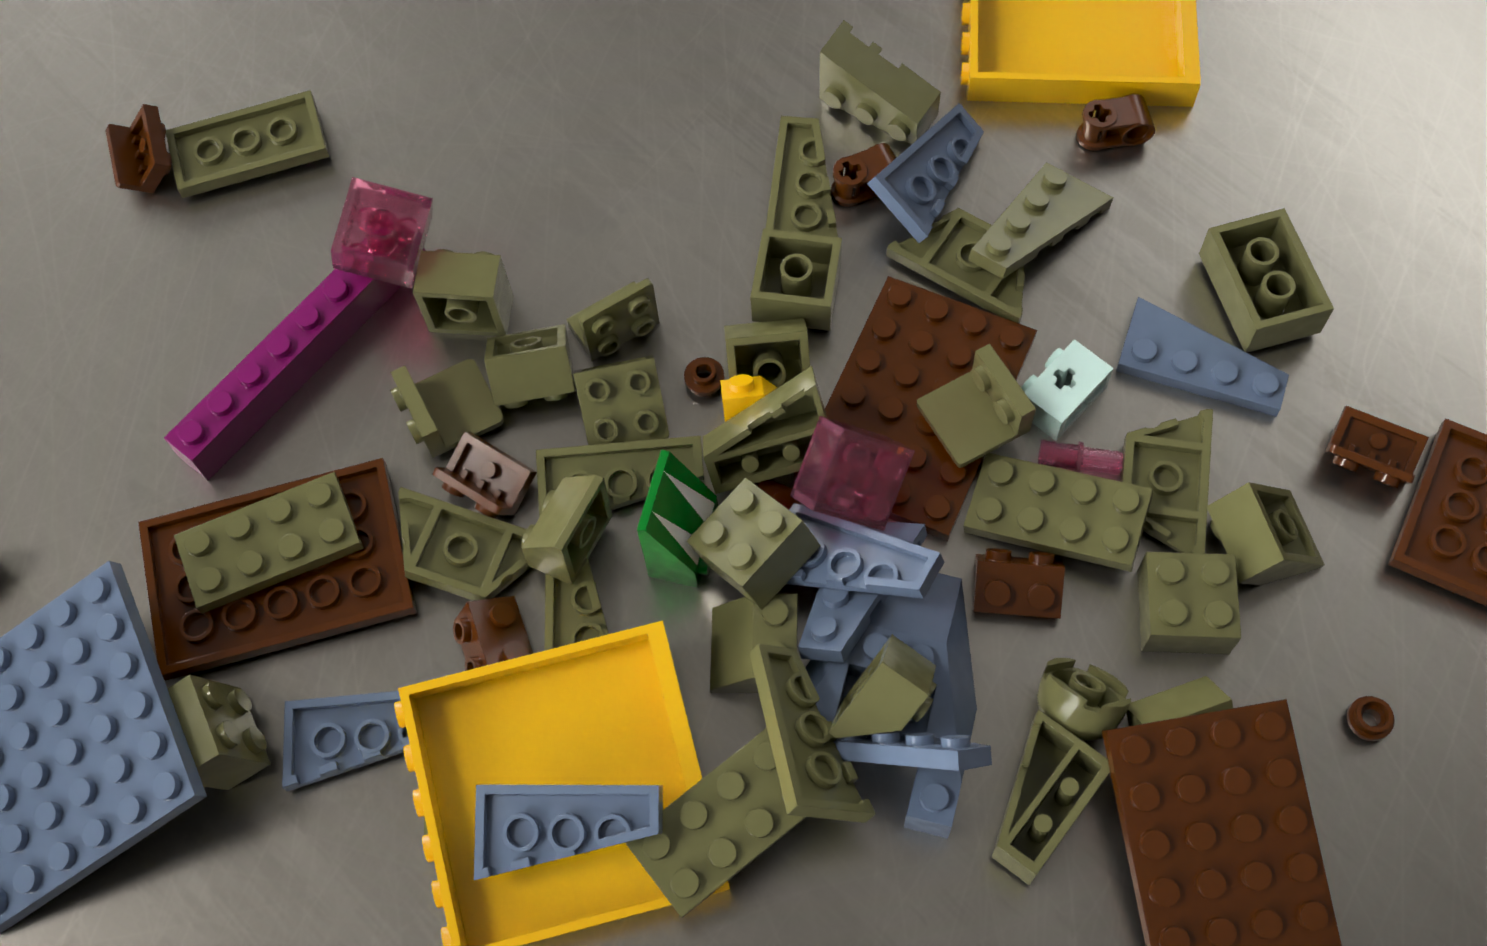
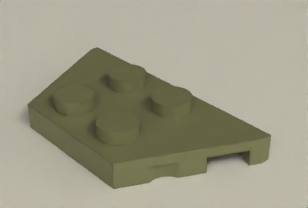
M957 208L943 215L938 222L932 223L931 226L933 228L928 237L922 242L918 243L914 237H911L901 243L894 241L888 245L887 257L997 316L1016 323L1021 322L1025 279L1024 265L1004 279H1001L968 260L971 249L992 226L991 224Z
M1213 409L1201 410L1198 416L1177 421L1175 418L1161 422L1155 428L1145 427L1128 432L1124 439L1121 482L1153 489V496L1143 531L1179 553H1205L1206 506H1208Z
M400 487L398 495L405 578L475 601L494 598L530 568L527 565L521 547V541L526 529Z

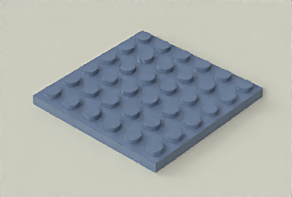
M107 561L0 637L1 934L207 797L120 563Z

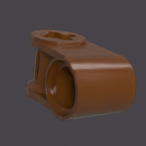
M1130 94L1119 98L1093 100L1087 103L1083 109L1082 119L1084 122L1077 130L1076 139L1079 145L1090 151L1127 145L1136 146L1147 142L1154 136L1155 126L1142 95Z
M887 143L876 144L867 150L842 157L836 161L833 167V178L835 181L831 185V197L836 204L843 207H853L878 197L867 183L897 158Z

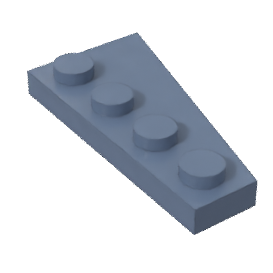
M960 103L867 183L918 243L928 237L933 228L931 225L934 219L941 213L948 193L955 187L962 167L969 161L984 133L982 128Z
M1140 297L1137 299L1116 369L1120 373L1277 417L1281 410L1289 374Z
M793 503L789 510L804 521L821 546L786 584L924 599L945 563L939 552L796 503Z
M843 519L919 546L922 545L927 537L925 524ZM819 588L798 645L801 659L844 663L870 624V614L878 603H884L888 595Z
M399 691L285 701L282 788L288 792L403 753V747L409 745L406 727H399L395 714L394 703L401 701Z
M895 731L837 738L834 741L844 761L952 771L992 765L991 745L971 743L970 736L950 735L936 738L934 733L908 734Z
M476 785L474 880L663 833V785Z

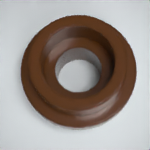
M709 357L697 358L691 361L684 371L685 384L696 395L703 397L711 396L721 388L720 380H724L723 367L715 359ZM701 372L711 373V375L707 378H700L697 376V374Z
M1360 697L1350 705L1347 712V722L1350 729L1355 735L1367 741H1379L1385 738L1394 727L1395 719L1391 707L1387 702L1377 697ZM1368 713L1372 715L1376 720V726L1366 724L1363 720V714Z

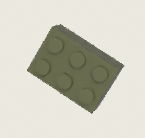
M1285 208L1208 229L1199 255L1244 352L1248 353L1321 333L1334 307Z

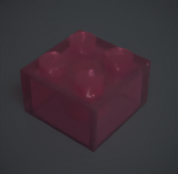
M352 177L331 248L333 268L412 289L417 273L420 252L424 249L432 220L433 198Z
M820 416L790 496L812 511L884 531L915 451L889 437Z

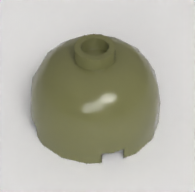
M1054 658L1048 661L1041 676L1037 693L1038 708L1041 712L1082 741L1102 739V731L1115 729L1119 726L1131 703V698L1126 699L1129 690L1122 682L1103 669L1091 664L1087 671L1074 668L1075 659Z

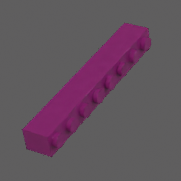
M390 214L164 437V440L179 458L209 481L417 271L421 250L425 251L419 234Z

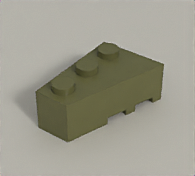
M843 20L820 51L819 99L834 109H841L855 116L866 125H873L889 133L891 137L898 141H905L912 145L929 129L938 116L941 92L903 63L897 68L879 55L882 51L880 46L874 42L867 46L850 33L853 26Z
M812 366L703 436V458L715 494L735 489L744 478H747L754 484L838 460L834 438Z
M1039 709L1029 731L992 854L993 859L1029 886L1110 773L1106 757Z

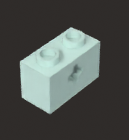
M1075 339L1065 350L1061 348L1056 349L1045 363L1046 369L1039 377L1035 375L1030 376L1021 387L1036 408L1032 423L1055 441L1065 433L1107 388L1114 369Z

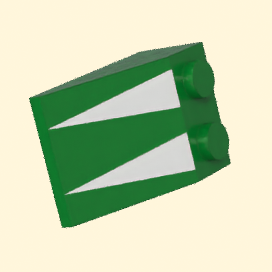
M662 449L637 527L649 577L698 588L701 574L708 575L710 567L705 564L687 543V540L718 507L717 495L670 451Z

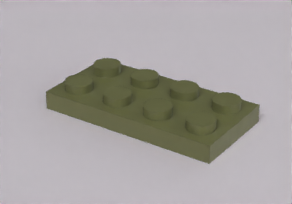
M311 90L166 130L176 185L182 198L329 157L315 99Z
M988 453L985 456L963 525L964 532L1132 572L1151 504L1153 489Z
M335 472L174 535L196 608L202 614L364 549L339 478Z
M765 728L663 810V833L625 843L680 917L683 918L806 817L787 815L768 731Z

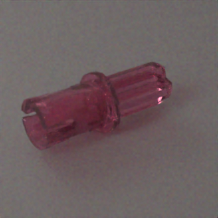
M1041 439L1037 463L1074 470L1079 473L1080 470L1117 475L1122 470L1123 454L1120 451L1084 447V442L1081 441L1076 445Z

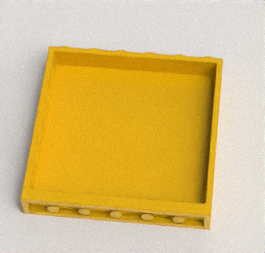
M968 0V3H962L961 25L968 26V32H962L961 55H968V62H962L960 84L967 85V101L1087 104L1093 100H1105L1124 97L1130 94H1139L1144 97L1147 106H1194L1201 85L1196 0Z
M663 620L398 688L401 701L394 703L395 714L399 727H406L409 745L403 747L404 758L408 771L416 772L419 789L413 790L414 806L418 817L425 816L428 834L422 836L423 850L427 862L434 861L438 879L431 883L433 898L438 909L444 907L447 926L441 928L443 946H523L672 906L626 843L474 880L476 785H663L664 810L702 779ZM727 881L711 895L730 890L729 882Z

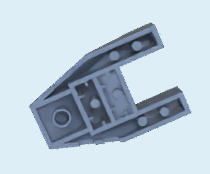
M938 573L924 599L888 595L884 603H878L870 614V624L844 663L810 660L805 668L820 698L816 703L820 714L827 721L833 723L843 698L893 634L936 665L933 682L937 686L930 696L933 699L931 706L918 722L911 718L900 732L908 734L934 733L936 738L950 735L970 736L971 740L977 705L962 578ZM917 767L904 828L948 839L954 820L964 770L952 771Z

